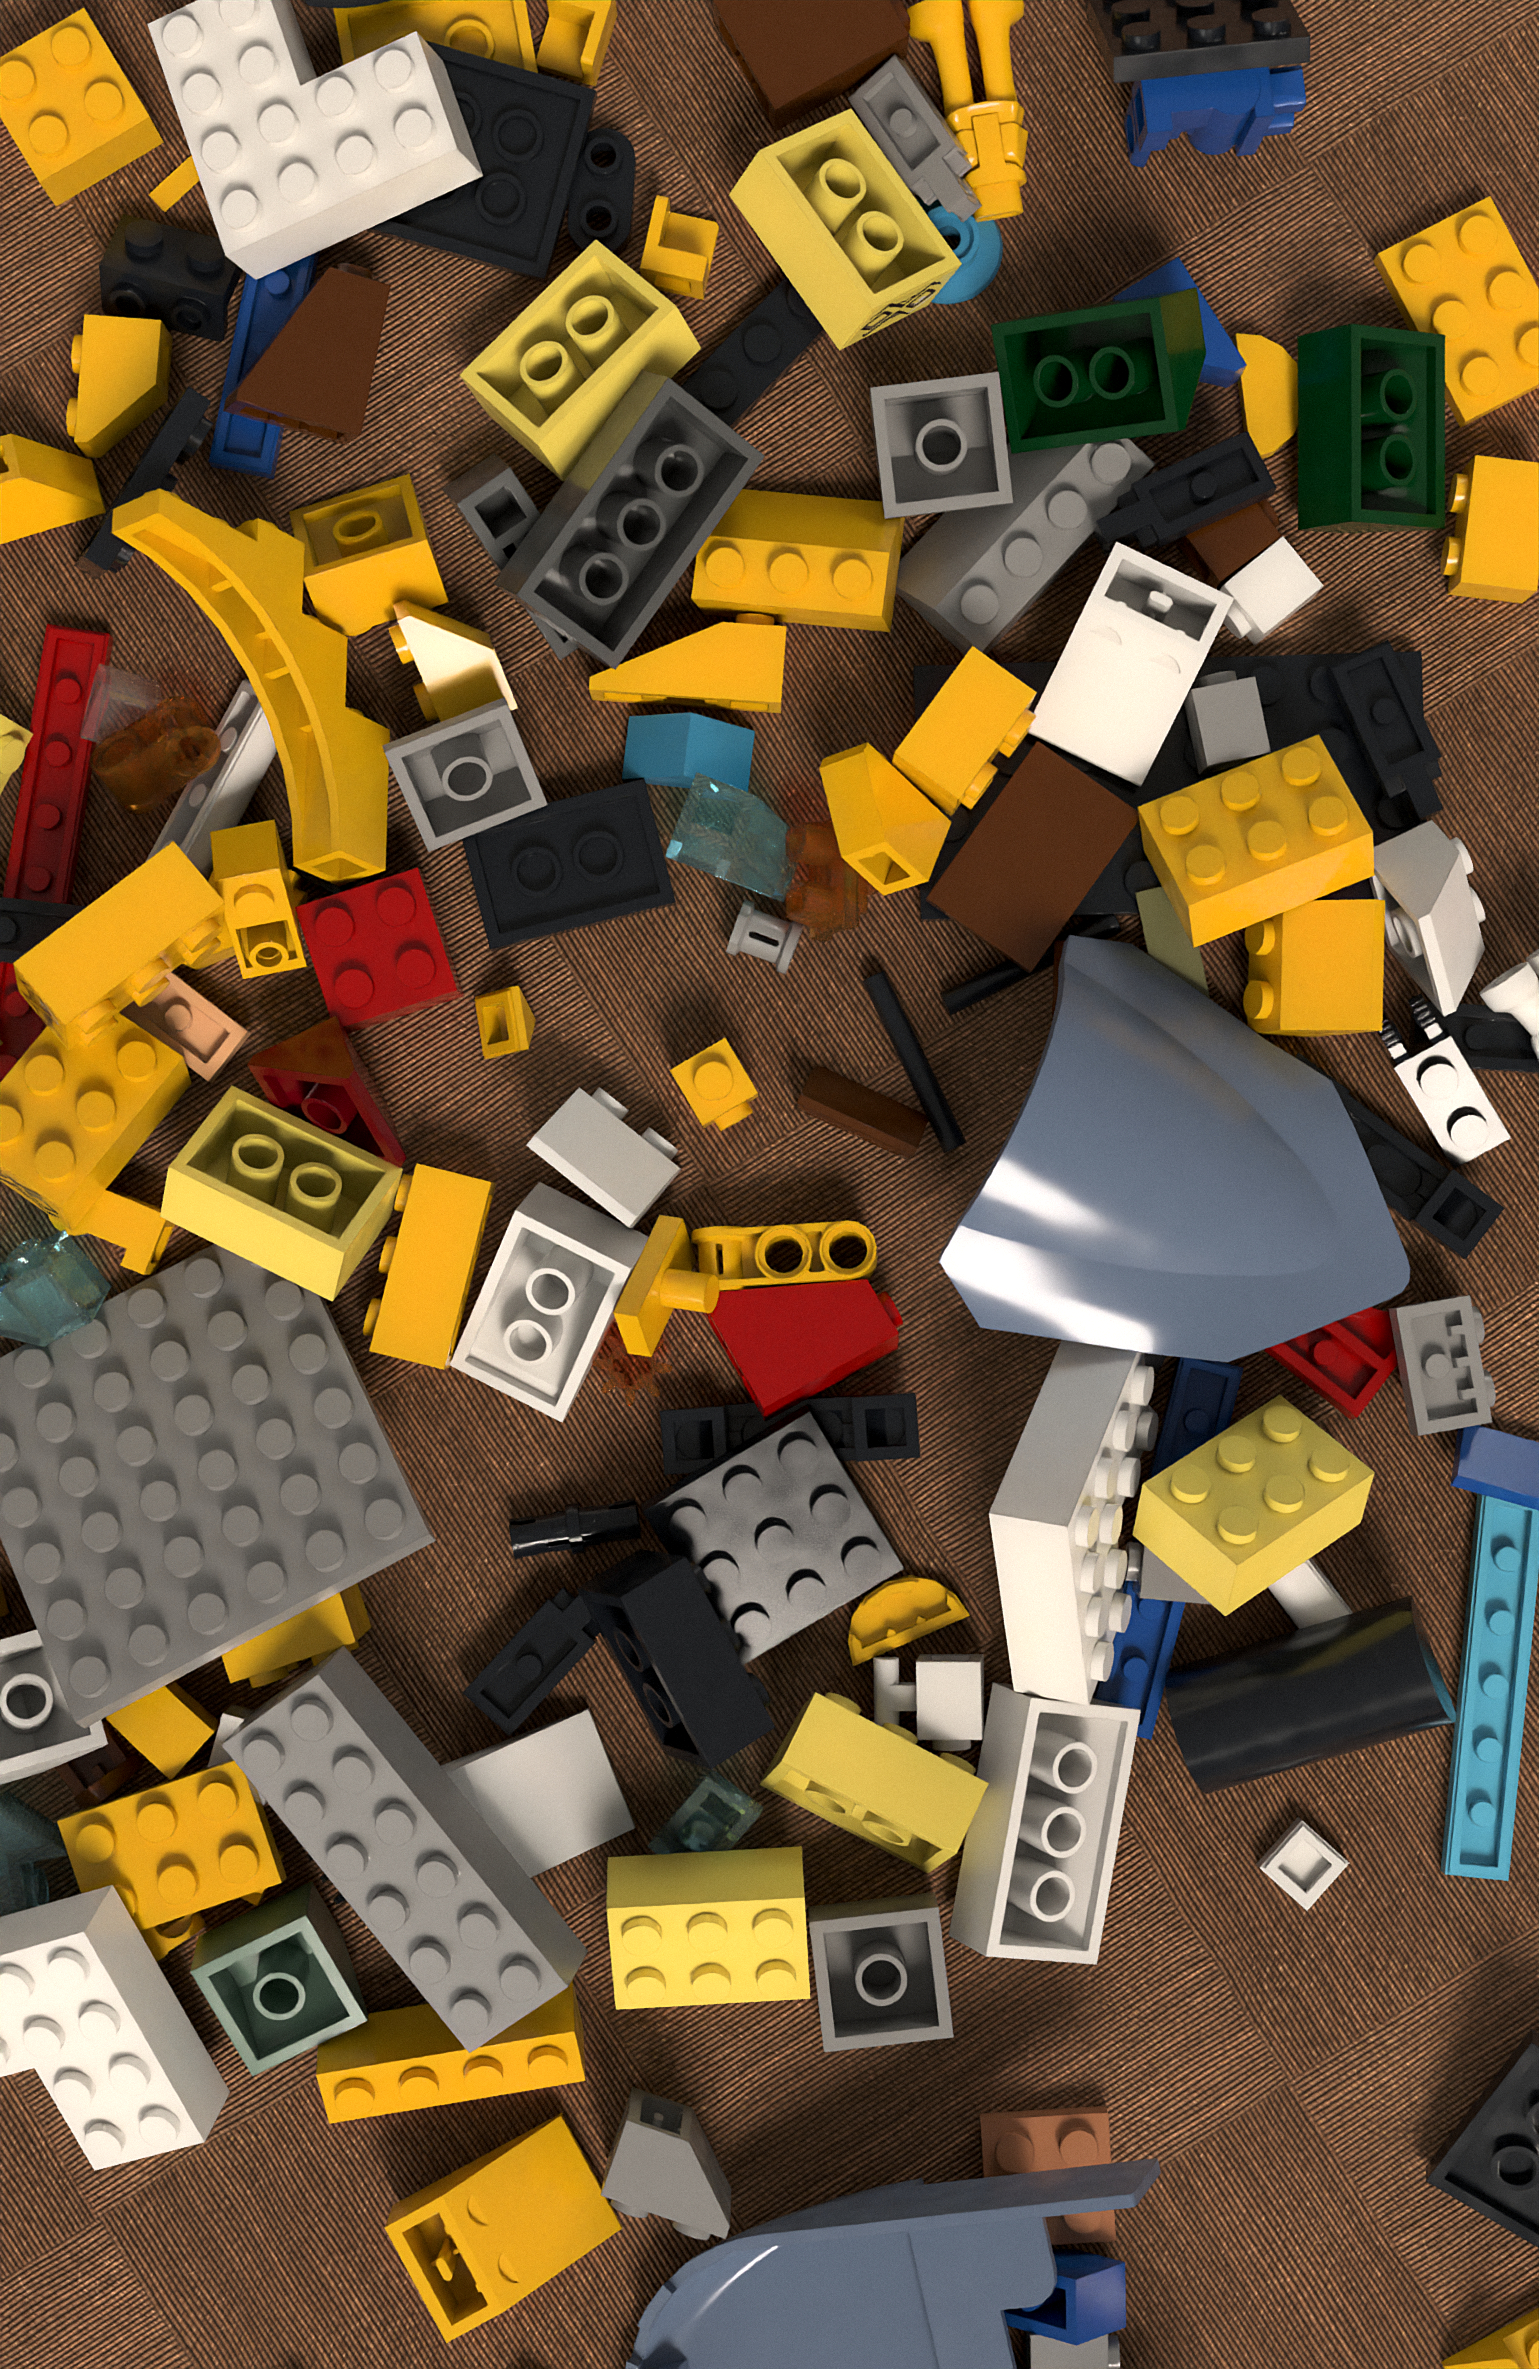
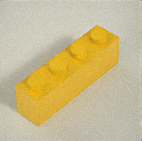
M573 1979L566 1989L471 2053L465 2049L430 2004L369 2013L368 2021L318 2045L316 2077L329 2124L586 2081L584 2028Z

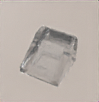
M99 664L93 679L80 737L142 756L163 702L159 683L143 676Z

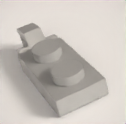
M894 54L848 97V101L908 189L919 196L928 206L938 199L949 214L952 212L961 222H965L982 206L970 185L962 177L972 168L969 159L966 157L968 153L907 64Z

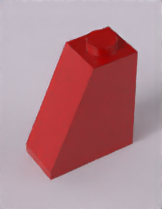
M867 1279L720 1291L713 1312L710 1314L703 1313L765 1422L898 1349L899 1332L896 1328L903 1325L901 1315L888 1293L884 1291L876 1295Z

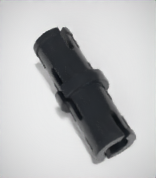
M635 1498L582 1508L579 1507L578 1503L566 1504L564 1511L509 1519L510 1538L515 1560L537 1554L571 1550L572 1554L575 1555L586 1553V1547L614 1541L642 1539Z

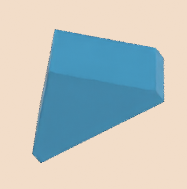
M692 712L629 716L622 781L633 782L645 779L646 784L748 795L755 731Z

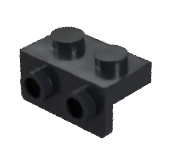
M123 214L99 264L102 310L107 314L118 317L161 320L167 329L222 342L228 331L227 306L243 269L225 256L220 238Z

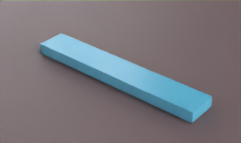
M1478 1493L1440 1871L1445 1875L1509 1881L1539 1573V1510Z

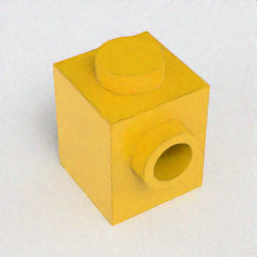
M726 1038L670 1070L703 1128L715 1122L721 1132L753 1113L748 1102L757 1098L758 1092Z

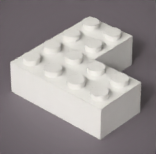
M197 0L147 24L225 256L255 280L483 176L444 62L417 31L317 78L290 0Z
M1067 1340L1061 1341L989 1511L1013 1689L1015 1692L1089 1706L1098 1680L1106 1682L1110 1676L1114 1658L1112 1642L1116 1632L1124 1633L1126 1631L1132 1609L1131 1595L1123 1593L1122 1586L1127 1570V1552L1119 1550L1118 1547L1123 1520L1122 1504L1125 1497H1134L1137 1492L1141 1473L1140 1458L1143 1450L1151 1451L1153 1449L1158 1431L1157 1413L1149 1412V1401L1154 1385V1370L1151 1366H1145L1144 1353Z
M113 1885L0 1917V2077L35 2068L94 2171L204 2143L230 2093Z

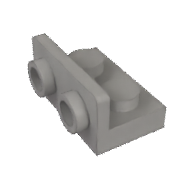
M1470 1295L1446 1296L1438 1300L1388 1308L1410 1435L1421 1436L1492 1423L1490 1407L1494 1406L1496 1400L1495 1386L1491 1374L1487 1369H1483L1479 1344L1484 1341V1324L1479 1309L1476 1306H1472Z

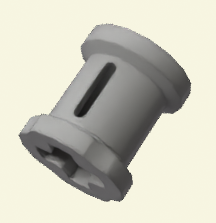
M745 899L734 925L726 953L736 956L741 951L776 964L777 972L786 975L805 921L795 918L792 922H788L755 910L754 902ZM753 932L770 937L772 939L777 940L778 942L759 936L757 934H754Z

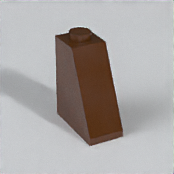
M712 0L713 23L775 132L865 82L894 54L902 60L907 57L908 33L911 20L901 0Z
M340 263L336 265V269L328 267L314 280L227 396L223 411L347 445L359 437L362 432L391 285L373 280L374 273L358 265Z

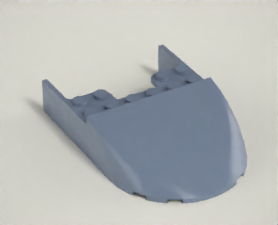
M1153 2158L924 2184L923 2179L918 2178L837 2197L770 2220L700 2252L685 2263L661 2286L648 2304L637 2325L640 2329L634 2343L632 2357L626 2362L625 2369H1017L1004 2310L1028 2308L1042 2304L1053 2293L1057 2283V2267L1045 2217L1137 2206L1161 2173L1158 2159Z

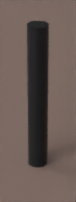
M1114 914L1097 915L1058 934L1054 940H1066L1069 935L1105 940L1120 933L1121 928ZM1054 941L1030 974L1007 959L940 992V997L950 1016L1053 966Z
M886 971L865 979L862 982L943 1152L946 1153L967 1143Z

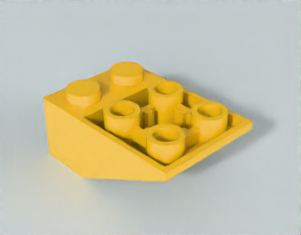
M560 2113L397 2202L392 2206L384 2228L445 2342L448 2343L509 2309L621 2230L622 2224L608 2198L601 2196L602 2187L564 2116Z

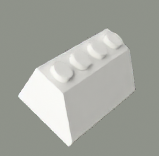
M993 1682L976 1776L989 1784L966 1833L949 1931L950 1937L986 1957L1097 1965L1141 1710L1093 1698L1089 1706L1015 1692L1013 1684Z

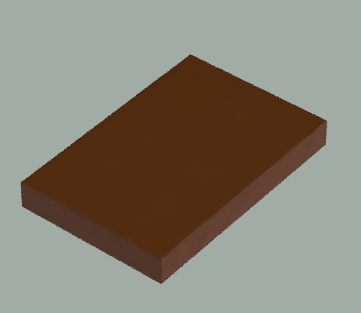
M1037 741L925 900L1030 974L1139 821L1138 811Z

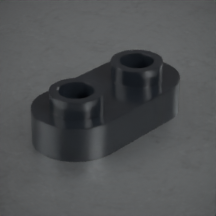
M598 128L587 133L569 199L568 230L571 242L580 254L596 239L613 254L619 256L627 248L631 239L636 183V158L631 142L622 133L614 129ZM601 151H608L615 156V161L609 167L601 168L592 162L593 157ZM595 214H605L611 219L610 225L601 231L591 229L588 226V221Z

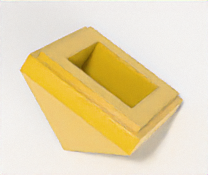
M512 986L475 997L484 1059L496 1058L529 1049L536 1018L519 986Z

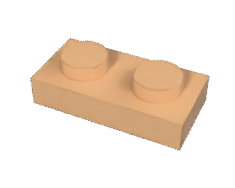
M170 972L165 976L170 984L156 998L142 1007H139L133 1001L119 1013L182 1055L187 1066L208 1082L213 1083L250 1036L251 1032L175 973Z

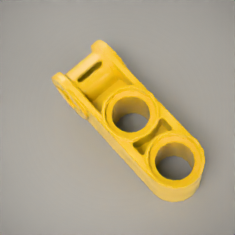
M845 1220L759 1227L713 1226L691 1231V1242L698 1245L699 1273L716 1275L719 1280V1292L860 1279L868 1280L877 1266L878 1255L874 1236L866 1226L856 1221ZM846 1239L860 1242L867 1251L864 1261L851 1269L835 1265L830 1258L834 1246ZM780 1244H793L803 1253L799 1266L787 1273H779L771 1269L767 1264L770 1251ZM720 1250H722L723 1274L721 1275L719 1273L718 1255Z

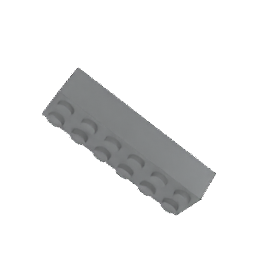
M344 1645L250 1713L222 1743L223 1748L469 2053L570 1985L588 1950Z

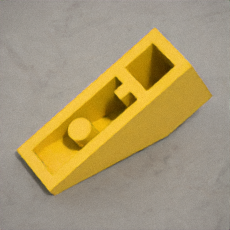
M752 613L739 614L736 616V623H718L619 664L616 670L609 668L590 676L589 692L591 698L597 701L781 713L787 626L774 625V617Z

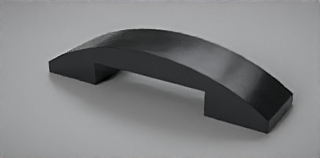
M1298 1052L1295 1058L1332 1080L1366 1152L1387 1207L1460 1258L1466 1259L1505 1208L1454 1169H1446L1348 1095L1349 1090Z
M916 1392L808 1398L766 1422L763 1420L754 1402L660 1410L664 1474L693 1473L805 1405L840 1461L856 1460V1462L920 1458Z

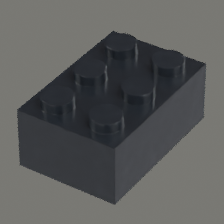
M639 1549L577 1588L664 1754L713 1769L775 1728L766 1710L770 1706L768 1693L760 1680L753 1673H747L736 1653L741 1649L739 1638L733 1627L724 1617H717L706 1596L711 1593L710 1583L703 1570L692 1559L687 1560L686 1556Z

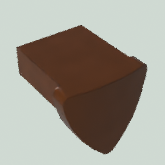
M106 1718L101 1719L108 1742L106 1746L54 1767L75 1797L73 1799L81 1810L93 1807L103 1801L129 1780L144 1764L137 1752L133 1755L129 1752Z

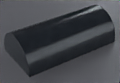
M1412 1595L1170 1668L1166 1673L1165 1679L1168 1709L1179 1748L1191 1776L1205 1794L1454 1723L1457 1716Z

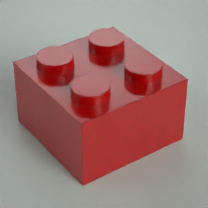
M414 868L295 907L330 1018L337 1016L347 1034L464 996L427 878L419 868Z

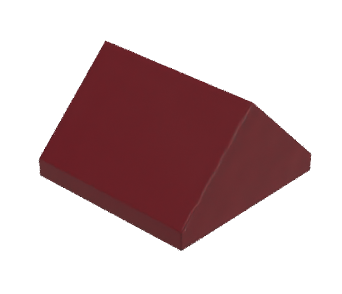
M337 1016L253 1055L247 1066L271 1105L398 1167H401L407 1157L388 1104Z

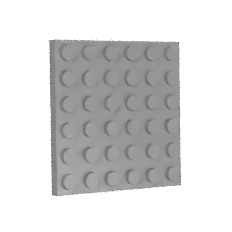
M212 1244L0 1357V1538L73 1720L83 1728L100 1721L436 1541L324 1297L216 1244Z

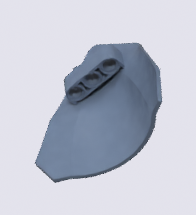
M1069 935L1064 942L1058 968V993L1052 1024L1028 1093L995 1161L958 1219L938 1256L939 1263L959 1292L979 1327L1148 1354L1230 1362L1316 1330L1402 1293L1410 1279V1265L1366 1152L1332 1080L1261 1037L1239 1019L1132 943Z

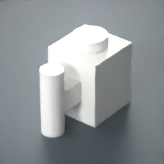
M920 1654L916 1661V1682H899L898 1657L873 1658L875 1724L881 1727L883 1723H892L900 1726V1711H917L918 1740H932V1749L967 1750L971 1748V1740H982L985 1730L983 1654Z

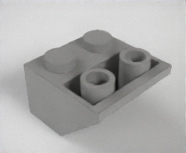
M632 2087L607 2158L601 2196L612 2199L611 2206L626 2215L646 2218L648 2213H652L672 2220V2226L689 2237L707 2240L712 2234L726 2239L730 2228L732 2189L693 2108Z

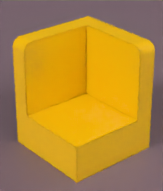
M547 0L549 19L536 58L537 67L542 71L596 87L617 18L616 0Z
M656 195L640 265L641 277L657 290L704 300L719 234L718 224L710 220L673 213L670 210L669 197Z

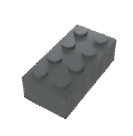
M642 370L493 584L590 657L616 670L765 455L672 379Z

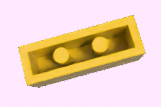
M416 1163L413 1175L403 1174L394 1206L395 1211L404 1213L398 1238L387 1236L379 1263V1273L388 1275L382 1299L374 1297L371 1299L363 1327V1334L372 1336L369 1351L443 1370L450 1368L497 1183Z

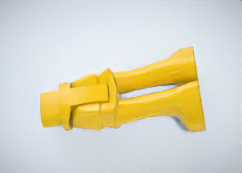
M924 0L906 10L911 20L909 34L916 41L930 43L941 82L945 121L968 153L966 157L972 165V168L962 177L970 185L982 204L973 213V217L976 222H984L1020 215L1024 212L1020 187L1027 182L1023 166L1028 131L1022 128L1025 110L1018 103L1014 85L1010 52V27L1023 17L1024 0H967L969 18L976 34L986 96V101L978 103L974 102L962 0Z

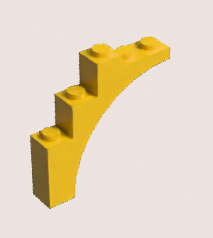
M160 488L146 492L141 497L114 508L112 534L150 557L191 595L219 629L246 672L268 720L284 772L292 818L293 866L337 886L386 871L389 762L382 745L390 743V729L364 717V714L357 709L345 707L348 637L323 625L318 618L302 613L305 543L279 530L272 522L259 518L245 521L239 527L232 528L226 521L212 517L182 501L177 494Z

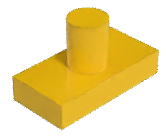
M659 1215L613 1311L628 1354L652 1357L674 1308L710 1314L716 1307L719 1297V1280L716 1275L691 1272L696 1262V1257L683 1218Z

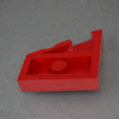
M1373 1306L1296 1338L1264 1349L1265 1352L1350 1420L1358 1418L1398 1365L1389 1312L1374 1309Z

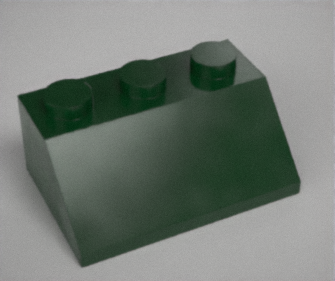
M1197 287L1030 314L991 324L1011 454L1177 432L1186 428L1206 356Z
M1347 324L1297 336L1298 530L1346 534L1445 529V335Z

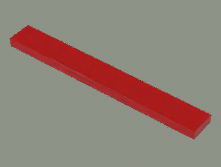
M52 624L46 625L29 730L33 733V736L26 749L3 897L71 905L114 639L109 633ZM0 963V1040L3 1042L0 1046L1 1082L47 1027L20 994L14 965Z

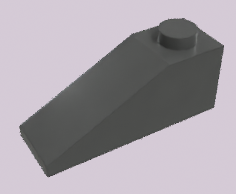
M494 453L442 489L500 574L541 515L510 466ZM521 605L559 660H562L578 649L575 644Z

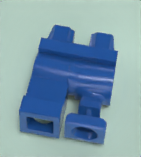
M1302 66L1273 69L1261 67L1134 81L1131 89L1132 98L1124 118L1129 161L1134 166L1145 167L1151 151L1165 150L1169 139L1179 138L1181 132H1186L1190 143L1198 151L1205 154L1219 155L1227 152L1234 145L1236 156L1255 154L1264 136L1290 133L1294 127V112L1302 111L1306 105Z

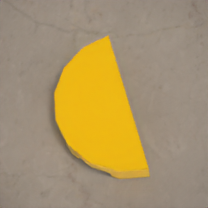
M1236 333L1232 339L1233 344L1247 364L1238 379L1244 432H1249L1261 458L1264 459L1272 456L1290 440L1298 427V364L1281 345L1261 335Z
M907 1575L885 1580L864 1595L851 1616L847 1641L853 1666L966 1618L970 1614L953 1591L934 1579Z

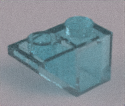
M696 772L665 857L784 902L806 843L758 796Z
M65 1230L41 1242L37 1237L26 1240L9 1254L6 1261L0 1263V1336L45 1347L93 1321L112 1286Z

